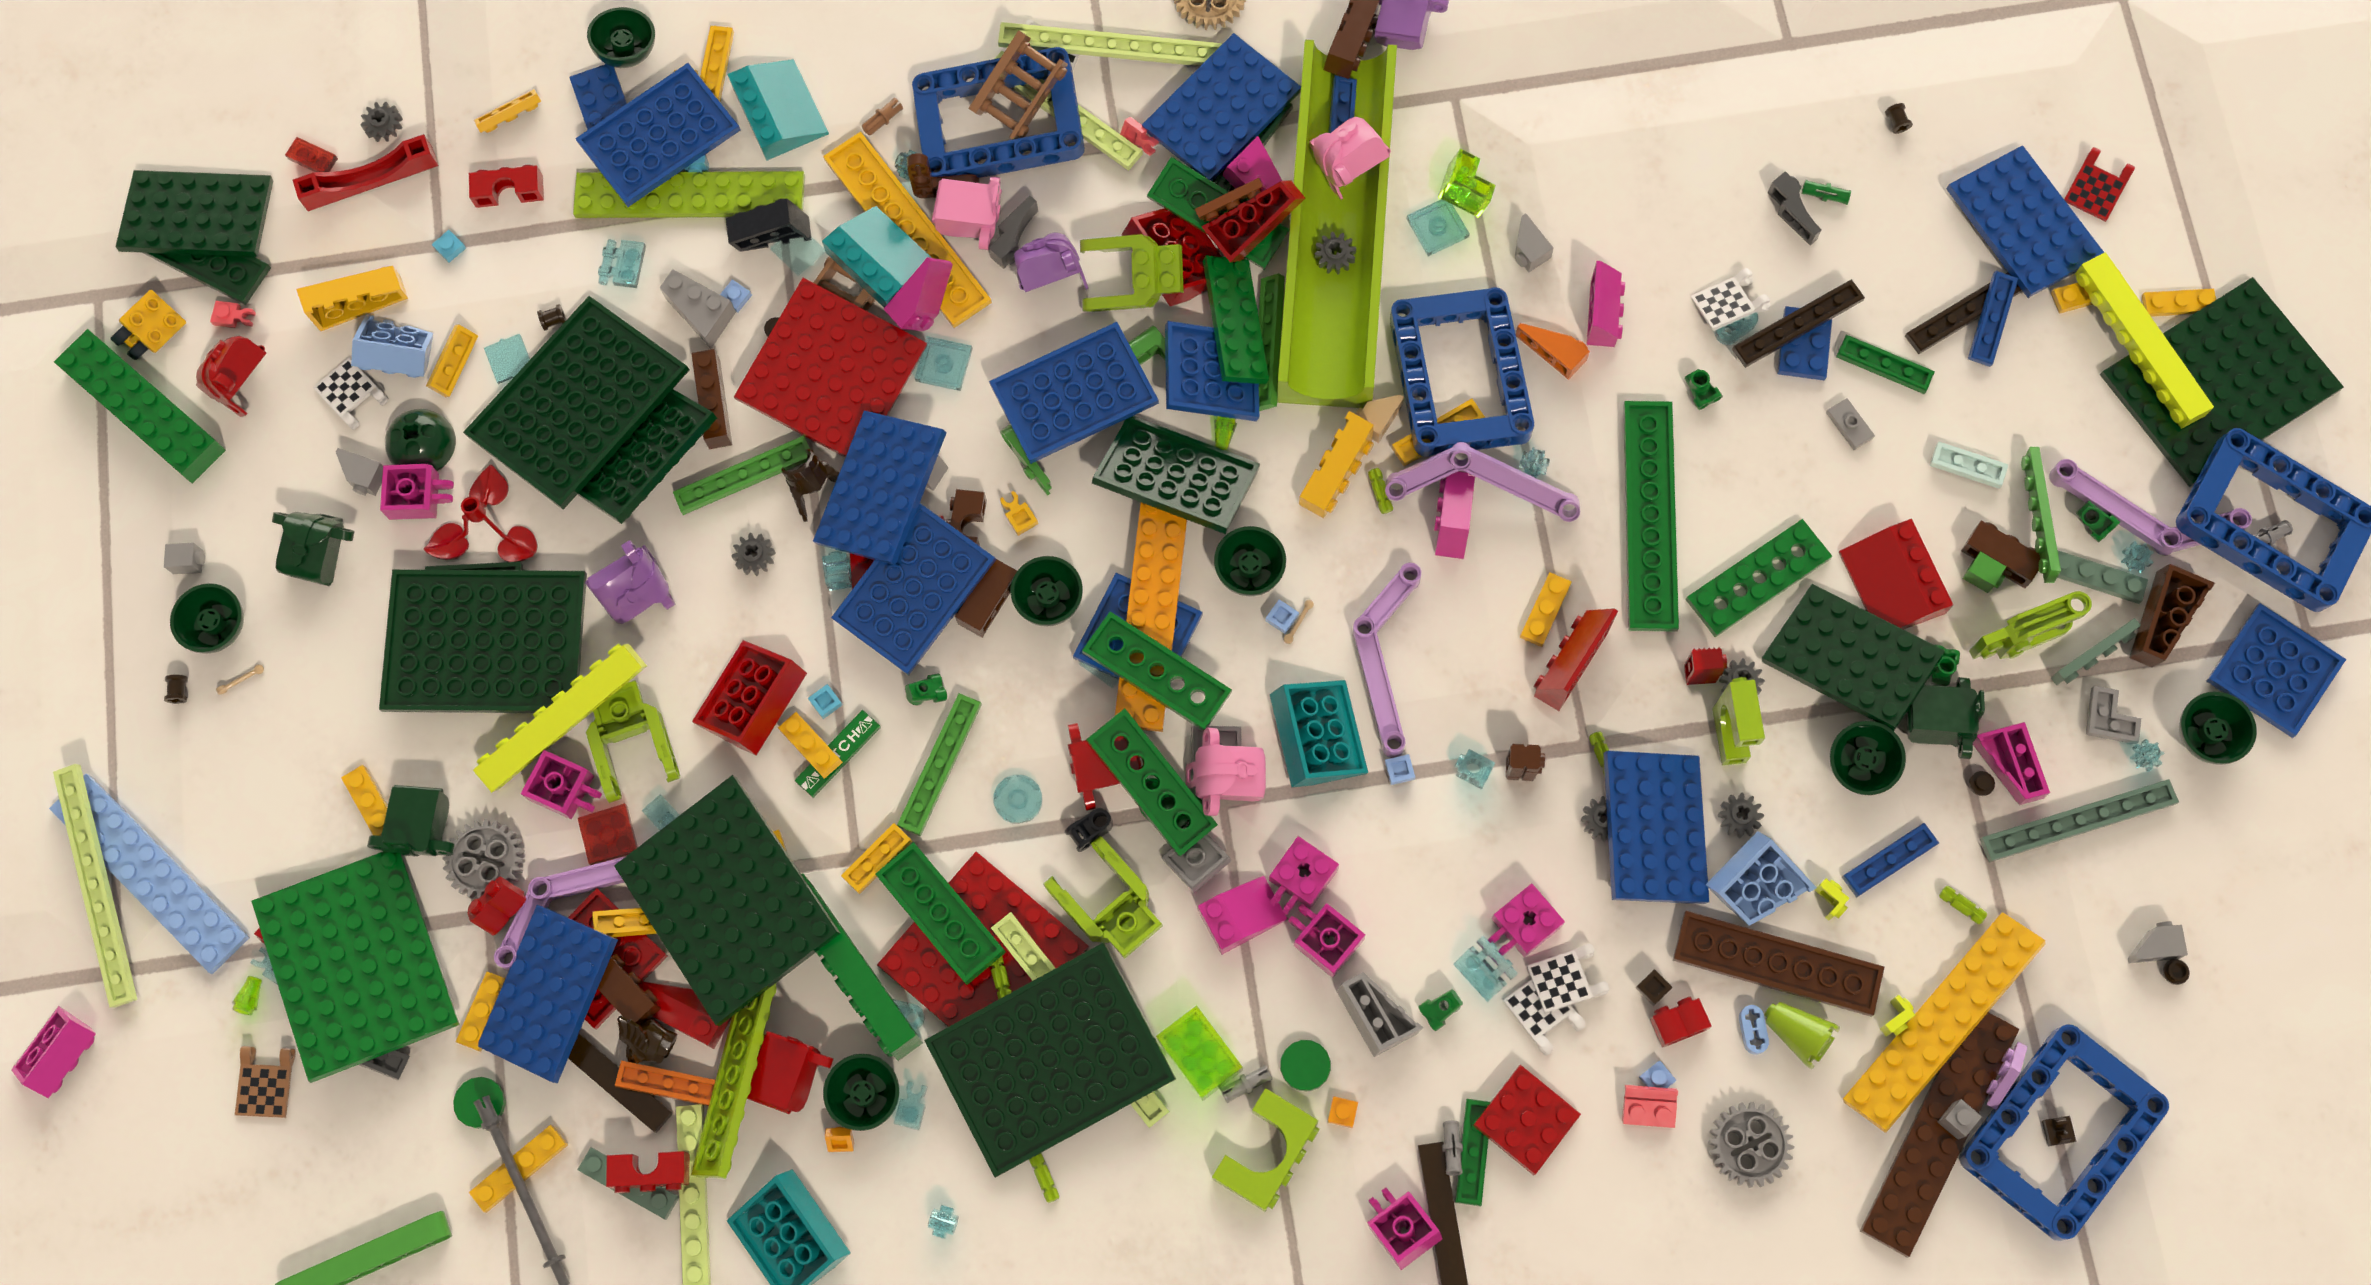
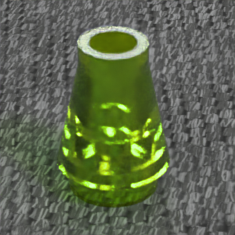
M1217 416V419L1214 420L1215 447L1229 450V444L1237 426L1236 419Z
M253 976L247 977L246 982L232 1001L234 1004L232 1009L244 1015H252L254 1010H257L262 980Z

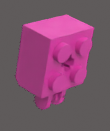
M428 464L383 465L380 511L389 520L437 518V504L453 502L452 495L438 494V490L453 489L454 482L439 480V473L432 465Z
M543 750L521 795L537 805L572 820L578 807L592 813L595 809L591 803L582 801L585 793L599 799L602 793L589 787L594 778V775L589 770ZM556 783H559L560 786L555 788Z
M1297 836L1269 876V881L1279 887L1270 903L1273 906L1278 904L1286 892L1292 896L1284 906L1283 912L1286 915L1290 913L1297 901L1311 909L1337 873L1339 863ZM1300 869L1309 870V876L1307 877L1306 874L1304 877L1299 876Z
M1531 883L1493 915L1492 920L1499 927V930L1487 942L1490 945L1494 944L1505 934L1510 942L1499 949L1497 952L1499 956L1502 957L1515 946L1525 958L1564 925L1565 921ZM1524 916L1532 918L1533 925L1523 923Z
M1301 904L1298 910L1311 922L1306 927L1296 917L1291 916L1288 919L1289 923L1301 932L1294 941V947L1333 978L1365 940L1366 934L1328 904H1325L1317 915ZM1327 936L1328 939L1330 936L1334 937V944H1325L1324 937Z
M1385 1187L1381 1190L1382 1195L1391 1205L1383 1210L1380 1203L1374 1197L1369 1199V1203L1378 1215L1368 1221L1367 1224L1400 1270H1403L1443 1238L1439 1229L1409 1191L1396 1200ZM1403 1227L1408 1229L1410 1227L1409 1232L1402 1234L1400 1229Z

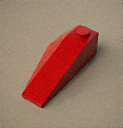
M642 982L640 984L644 991L649 989L659 999L656 1004L661 1009L653 1018L715 1049L731 1018L720 1026L715 1025L693 989Z

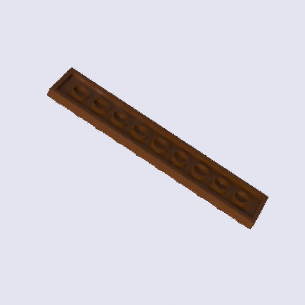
M1988 1012L1937 1072L1860 1232L1903 1256L1910 1257L1968 1137L1967 1135L1961 1139L1955 1138L1937 1121L1953 1102L1960 1099L1979 1114L1988 1096L1986 1093L1991 1081L1996 1079L2004 1063L2002 1058L2007 1049L2011 1048L2019 1028Z

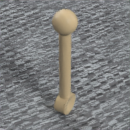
M1312 600L1305 601L1302 613L1290 633L1284 636L1286 644L1293 642V635L1308 610L1314 606Z
M256 665L254 670L226 685L219 686L216 689L219 695L224 694L229 688L255 674H262L264 667Z

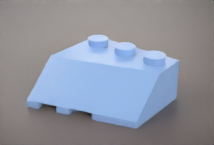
M366 313L352 341L351 366L358 367L361 370H382V372L387 374L402 373L413 378L424 377L428 368L433 333L408 325L397 327L393 324V321L384 319L383 322L374 320V315Z
M1759 831L1706 884L1721 902L1749 926L1775 912L1777 907L1786 902L1791 903L1797 900V896L1806 891L1811 892L1817 888L1771 838Z

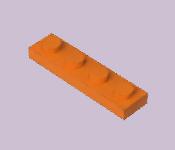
M621 1060L615 1087L709 1106L715 1080Z

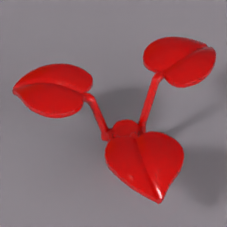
M489 465L473 483L469 491V497L465 498L461 503V510L464 513L462 515L464 531L458 524H445L433 534L429 543L424 547V551L432 557L442 560H452L462 556L469 548V542L465 538L469 533L468 520L476 523L484 520L504 539L498 545V554L506 562H521L533 557L537 552L538 544L535 536L529 529L515 526L505 535L486 516L485 508L487 504L497 505L501 503L509 491L504 477L493 465Z

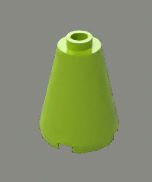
M1779 1002L1777 1005L1772 1003L1764 1014L1767 1017L1766 1024L1810 1069L1815 1067L1811 1062L1814 1059L1819 1062L1835 1039L1831 1036L1833 1030L1839 1032L1840 1029L1835 1023Z

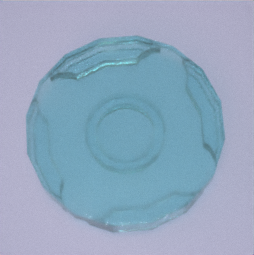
M1012 775L1004 778L997 785L993 803L997 813L1005 821L1019 824L1031 821L1039 814L1043 799L1039 785L1032 778L1025 775Z

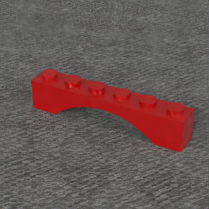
M423 134L402 141L387 155L364 166L337 172H313L292 181L298 200L307 211H311L439 165L432 145Z

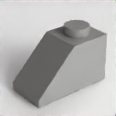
M1525 213L1521 218L1515 259L1521 267H1525L1530 272L1552 257L1554 248Z
M337 448L336 455L346 480L353 486L352 490L364 496L367 493L376 496L382 484L383 465L380 462Z
M2171 921L2157 923V927L2146 933L2128 957V963L2180 959L2188 955L2182 925H2173Z

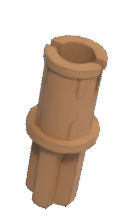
M893 98L882 109H877L875 111L876 114L862 124L863 131L870 136L884 124L888 125L889 120L903 110L902 104L899 103L893 108L898 102L896 98Z

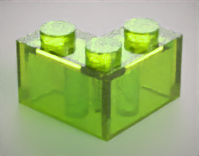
M1459 149L1448 165L1438 198L1479 218L1491 202L1496 185L1475 175L1480 158Z

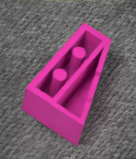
M1259 136L1227 166L1222 175L1235 189L1257 178H1260L1266 189L1282 181Z
M1458 471L1440 480L1439 493H1443V498L1438 497L1436 512H1441L1440 517L1436 516L1434 531H1438L1435 552L1437 556L1464 559L1475 476L1467 472Z
M2025 722L1977 735L1973 746L2019 805L2044 799L2050 793Z

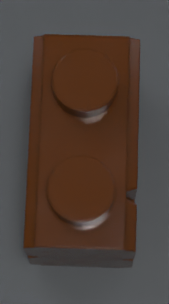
M1512 744L1506 757L1507 780H1519L1521 778L1522 781H1534L1537 774H1542V768L1545 767V753H1541L1540 746L1527 745L1525 747L1524 744Z

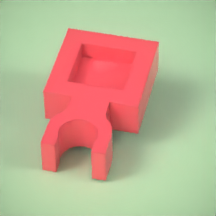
M1129 117L1124 121L1120 135L1137 147H1142L1143 151L1149 156L1156 151L1152 147L1159 143L1154 137L1147 136V130L1133 118Z
M215 301L210 322L215 326L236 328L237 322H242L246 326H253V323L245 318L248 315L255 316L256 312L249 308L241 310V306L238 303Z

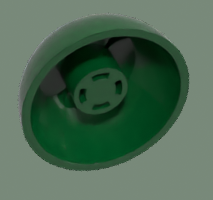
M627 7L612 8L598 14L591 21L587 29V40L592 52L602 62L616 68H629L640 64L651 53L655 43V28L650 18L641 11Z
M414 409L402 413L390 424L385 436V450L392 465L428 464L438 471L451 459L456 446L455 432L448 420L442 415L426 409Z
M1255 526L1241 527L1228 533L1218 544L1214 556L1215 570L1220 581L1230 591L1242 596H1258L1272 590L1283 577L1286 568V553L1280 540L1268 530Z
M1041 556L1029 560L1019 568L1011 584V599L1015 609L1024 619L1039 626H1054L1068 620L1077 611L1083 595L1082 580L1077 570L1067 561L1054 556Z
M212 583L197 585L187 590L176 601L170 615V628L175 640L184 648L202 654L219 652L230 646L238 638L244 623L243 608L237 596L228 588Z
M2207 692L2192 699L2184 708L2179 722L2180 737L2186 749L2199 760L2210 764L2223 765L2242 759L2250 752L2256 740V722L2249 708L2238 698L2223 692Z
M1874 721L1853 723L1844 728L1832 743L1830 749L1832 772L1842 786L1854 793L1861 795L1883 793L1892 788L1904 772L1906 754L1903 743L1898 735L1884 724Z
M854 1054L839 1061L827 1075L823 1088L824 1104L831 1118L842 1127L856 1131L874 1129L886 1122L895 1111L900 1094L899 1082L894 1070L883 1059L871 1054Z

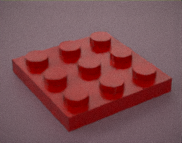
M1519 1065L1473 1126L1534 1176L1580 1117L1581 1113L1522 1065Z

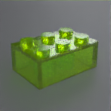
M1197 1005L1156 1035L1158 1043L1202 1101L1243 1071V1066Z

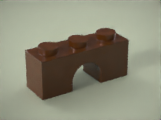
M956 489L955 497L950 499V511H953L952 518L948 519L947 523L965 535L963 529L968 523L984 522L987 502L985 492ZM965 535L974 543L980 546L978 537Z

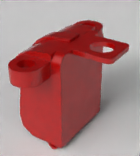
M241 336L227 338L225 341L220 340L209 351L205 360L199 366L196 373V386L211 399L216 400L218 403L221 402L238 416H246L248 413L230 399L266 355L265 347L263 345L257 346L248 338Z
M1078 723L1068 725L1071 744H1068L1072 763L1070 764L1071 771L1075 777L1078 793L1082 792L1086 811L1096 809L1092 790L1120 783L1086 740H1081ZM1118 736L1114 741V746L1117 750L1123 751L1127 747V741L1124 737ZM1133 756L1130 759L1132 769H1141L1140 757Z
M767 1031L766 1035L763 1034L764 1040L757 1057L758 1063L753 1072L751 1091L747 1099L786 1114H790L791 1111L798 1113L807 1102L817 1067L821 1065L831 1068L834 1059L822 1055L817 1048L804 1044L796 1038L784 1037Z

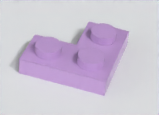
M2017 1042L2013 1050L2007 1049L2002 1058L2004 1063L1998 1072V1075H2000L1998 1081L1993 1079L1987 1088L1986 1093L1989 1094L1988 1106L1995 1110L1998 1108L2021 1072L2028 1046Z

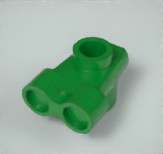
M1698 369L1685 376L1684 379L1695 398L1693 402L1698 410L1704 409L1709 404L1715 403L1723 397L1719 389L1711 385L1710 376L1706 371Z
M2090 501L2085 503L2076 512L2083 523L2092 531L2091 536L2098 543L2120 523L2113 514L2107 515ZM2088 511H2095L2096 517L2088 519L2086 516Z
M1935 645L1945 650V653L1933 671L1931 681L1932 683L1948 686L1959 664L1960 652L1955 649H1945L1941 645Z
M939 673L928 675L927 679L905 686L906 698L912 705H921L924 701L933 700L935 703L947 700V692L943 687L942 677Z
M1451 989L1432 1001L1427 999L1418 1007L1422 1015L1428 1020L1430 1027L1437 1031L1446 1024L1445 1020L1460 1009L1463 1002L1457 993ZM1445 1001L1448 1002V1009L1445 1006Z

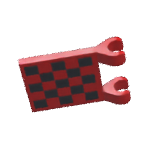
M2093 147L2088 153L2064 200L2066 203L2106 222L2135 170V166L2126 164L2119 177L2094 166L2101 150Z

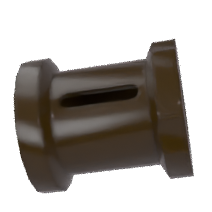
M1904 103L1894 104L1885 111L1886 117L1890 118L1893 125L1892 131L1894 134L1905 132L1913 125L1912 121L1908 120L1904 111L1906 108Z
M560 304L556 305V308L544 312L541 310L537 311L544 331L548 330V327L560 323L563 324L566 321Z
M184 675L165 676L167 695L164 696V701L172 704L186 703L185 683L188 682V677Z

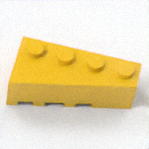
M393 265L296 289L304 313L320 332L366 315V313L368 314L408 299L401 276Z
M1348 411L1345 417L1346 426L1344 430L1338 429L1331 445L1333 449L1325 451L1319 464L1322 468L1314 470L1299 496V505L1322 518L1326 516L1327 512H1333L1338 503L1336 500L1339 493H1345L1350 484V481H1348L1352 473L1356 475L1362 465L1361 458L1364 454L1368 455L1374 445L1372 442L1374 424L1351 411Z

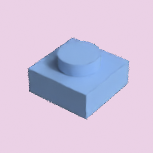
M733 279L720 294L732 302L737 313L752 296L749 290Z
M1279 599L1265 618V621L1286 634L1299 616V612Z
M1409 754L1385 760L1391 785L1415 780Z
M1658 1061L1639 1076L1647 1087L1668 1088L1676 1082V1079L1661 1061Z

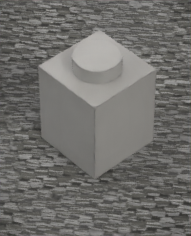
M195 543L165 544L164 568L172 574L202 573L205 554Z
M1960 1099L1953 1102L1937 1122L1955 1138L1961 1139L1968 1135L1982 1116Z

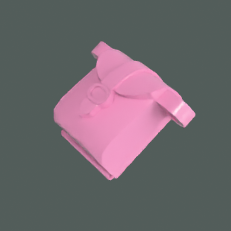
M1353 117L1333 132L1324 133L1309 141L1317 164L1325 174L1331 190L1340 200L1343 199V196L1338 187L1353 182V179L1390 157L1389 154L1391 152L1390 148L1383 142L1376 131L1364 119L1359 117Z
M991 176L989 184L949 179L940 180L932 216V222L935 223L936 230L946 236L979 238V249L989 250L988 247H990L1000 215L1002 194L1000 177Z
M1205 728L1202 736V747H1199L1195 754V762L1186 765V785L1189 789L1196 787L1197 797L1203 799V812L1205 815L1217 816L1220 809V800L1261 801V799H1264L1266 762L1262 748L1220 745L1218 729ZM1193 769L1194 775H1193V780H1192V782H1191V777H1190V775H1191V770Z

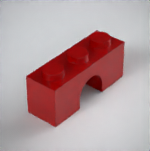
M523 165L517 168L502 167L499 170H478L469 173V198L476 208L498 206L499 195L506 188H515V193L521 203L544 200L543 175L537 165Z
M685 1151L658 1153V1165L649 1174L641 1173L638 1165L639 1156L634 1154L607 1155L606 1187L614 1189V1193H630V1188H640V1192H654L656 1187L666 1186V1190L674 1191L682 1190V1185H689L690 1154Z

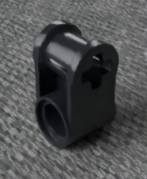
M1097 808L1082 819L1072 823L1066 828L1065 834L1071 836L1077 845V851L1082 852L1089 848L1095 839L1099 836H1104L1112 829L1113 820L1107 810ZM1099 816L1107 818L1106 824L1102 827L1095 825V820Z

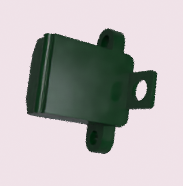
M273 512L272 522L282 525L283 528L275 568L277 572L286 576L330 586L334 580L341 540L353 541L355 531L344 528L342 518L326 514L300 512L286 514Z
M1958 677L1956 687L1924 685L1907 711L1908 739L1918 744L1953 745L1958 747L1959 758L1971 759L1973 742L1977 738L1979 721L1985 712L1984 690H1980L1977 695V692L1971 689L1970 678Z
M394 785L391 789L382 835L369 836L367 847L388 853H400L404 856L453 855L454 844L441 841L449 813V800L443 793V789Z

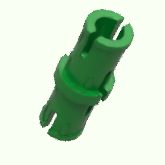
M1805 179L1801 194L1822 198L1821 201L1825 202L1830 200L1848 205L1851 190L1833 187L1831 183H1826L1825 185Z

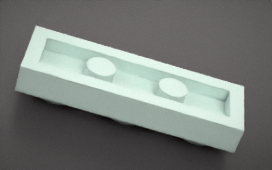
M1942 442L1936 444L1930 463L1932 467L1998 489L2003 485L2009 465Z

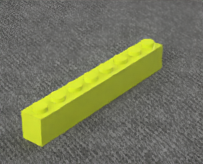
M2104 252L2083 263L2075 273L2078 284L2084 287L2091 303L2097 306L2103 315L2105 323L2111 326L2115 332L2118 342L2127 349L2130 359L2134 364L2138 365L2145 381L2154 388L2157 398L2161 403L2165 404L2172 420L2178 423L2182 429L2205 417L2214 406L2108 254Z
M617 644L608 651L610 656L603 662L599 659L589 667L591 671L585 677L580 675L570 683L572 688L566 693L562 690L551 699L554 703L548 708L543 706L533 714L534 719L527 724L525 721L514 729L516 734L512 738L508 739L505 737L495 745L497 748L495 752L491 755L486 753L476 761L478 766L473 771L491 793L503 787L539 757L543 750L546 751L647 667L645 662L629 644L622 646Z

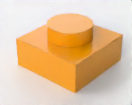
M1333 1096L1328 1123L1353 1128L1358 1102Z
M844 1127L825 1129L828 1152L854 1151V1139L851 1129Z

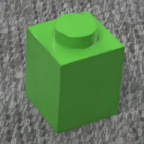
M1980 551L1962 579L1989 593L1993 587L1998 589L2006 577L2002 575L2006 566Z

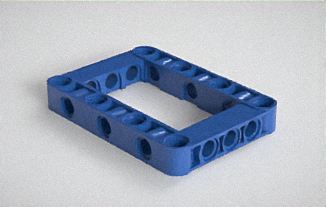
M1061 47L1038 50L1040 54L1053 63L1058 62L1059 59L1068 63L1066 75L1061 81L1058 80L1051 90L1057 131L951 152H945L944 144H946V139L942 132L941 124H943V119L938 104L942 102V99L977 95L1000 58L918 74L912 81L921 151L922 154L928 157L932 177L971 174L982 178L1080 158L1085 151L1072 65L1067 51ZM1021 54L1016 61L1018 67L1037 80H1045L1051 73L1026 54ZM1008 74L1003 81L1008 88L1027 84L1014 74ZM974 78L972 81L966 82L968 79ZM1076 142L1074 146H1067L1069 143ZM1026 151H1031L1028 155H1022ZM986 159L984 163L978 164L980 160ZM941 168L939 172H933L935 169Z
M1493 287L1482 290L1400 299L1394 302L1391 307L1390 326L1415 451L1423 457H1429L1450 449L1459 442L1467 443L1475 450L1527 443L1534 429V418L1506 292L1503 289ZM1490 302H1496L1498 305H1493ZM1401 313V314H1405L1406 316H1405V317H1401V316H1399L1398 314ZM1473 319L1484 320V323H1487L1489 332L1488 343L1492 362L1496 365L1498 375L1496 381L1501 405L1505 408L1506 415L1438 424L1418 326L1434 324L1435 326H1440L1441 323L1457 321L1458 323H1463L1465 320ZM1499 343H1505L1508 346H1501ZM1406 355H1413L1415 358H1408ZM1507 385H1515L1517 388H1510ZM1418 396L1423 398V400H1416L1414 397ZM1516 427H1523L1526 430L1520 431ZM1422 439H1429L1432 442L1425 443L1422 441Z
M2234 428L2217 440L2176 518V526L2184 535L2307 609L2321 612L2339 600L2371 535V506L2245 430ZM2239 465L2252 472L2254 477L2274 489H2280L2295 498L2294 501L2314 513L2322 514L2337 523L2336 526L2339 527L2340 531L2335 541L2329 545L2330 551L2325 561L2320 563L2319 567L2321 569L2318 574L2215 513Z
M2070 1024L2063 1025L2055 1029L2017 1077L1998 1108L1991 1111L1962 1149L1959 1160L1964 1169L2050 1238L2057 1241L2071 1239L2078 1234L2169 1110V1101L2164 1094L2160 1093L2078 1027ZM2062 1033L2068 1034L2071 1039L2070 1045L2063 1042ZM2068 1060L2130 1109L2056 1206L2041 1194L2043 1191L2039 1188L2035 1189L2022 1179L2018 1171H2012L1998 1159L1999 1153L1997 1151L2007 1138L2013 1136L2028 1116L2030 1107L2036 1099L2044 1095L2060 1074L2058 1070ZM2033 1072L2039 1074L2041 1078L2040 1085L2032 1080ZM2149 1100H2152L2155 1103V1112H2152L2148 1108ZM2003 1111L2010 1115V1124L2003 1122L2001 1118ZM2119 1139L2124 1141L2127 1146L2125 1153L2118 1147ZM1972 1151L1980 1155L1981 1161L1979 1165L1971 1160ZM2090 1179L2096 1183L2097 1190L2095 1193L2091 1192L2088 1188V1181ZM2059 1220L2066 1224V1232L2064 1234L2057 1228Z

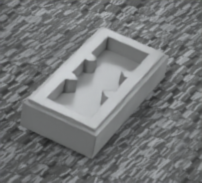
M1848 398L1827 410L1826 414L1853 450L1875 437Z

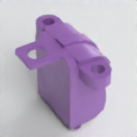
M1381 0L1379 4L1381 8L1375 28L1376 43L1386 47L1388 45H1397V48L1408 50L1421 49L1424 44L1431 12H1446L1449 0Z
M1054 232L1046 235L1044 238H1037L1022 246L1014 254L1019 287L1025 292L1079 272L1086 290L1089 289L1079 263L1078 253L1065 234Z
M631 540L621 545L626 555L588 577V580L585 582L610 617L619 624L630 621L654 603L661 602L667 610L676 605L669 593L668 583L660 572L655 558L645 545L642 548H636Z

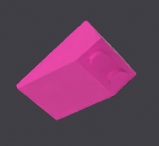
M927 257L885 306L884 310L901 329L925 331L933 325V320L939 314L953 266L950 261Z
M1264 876L1223 892L1198 905V912L1221 955L1288 920L1279 903L1275 906L1270 903L1274 893Z

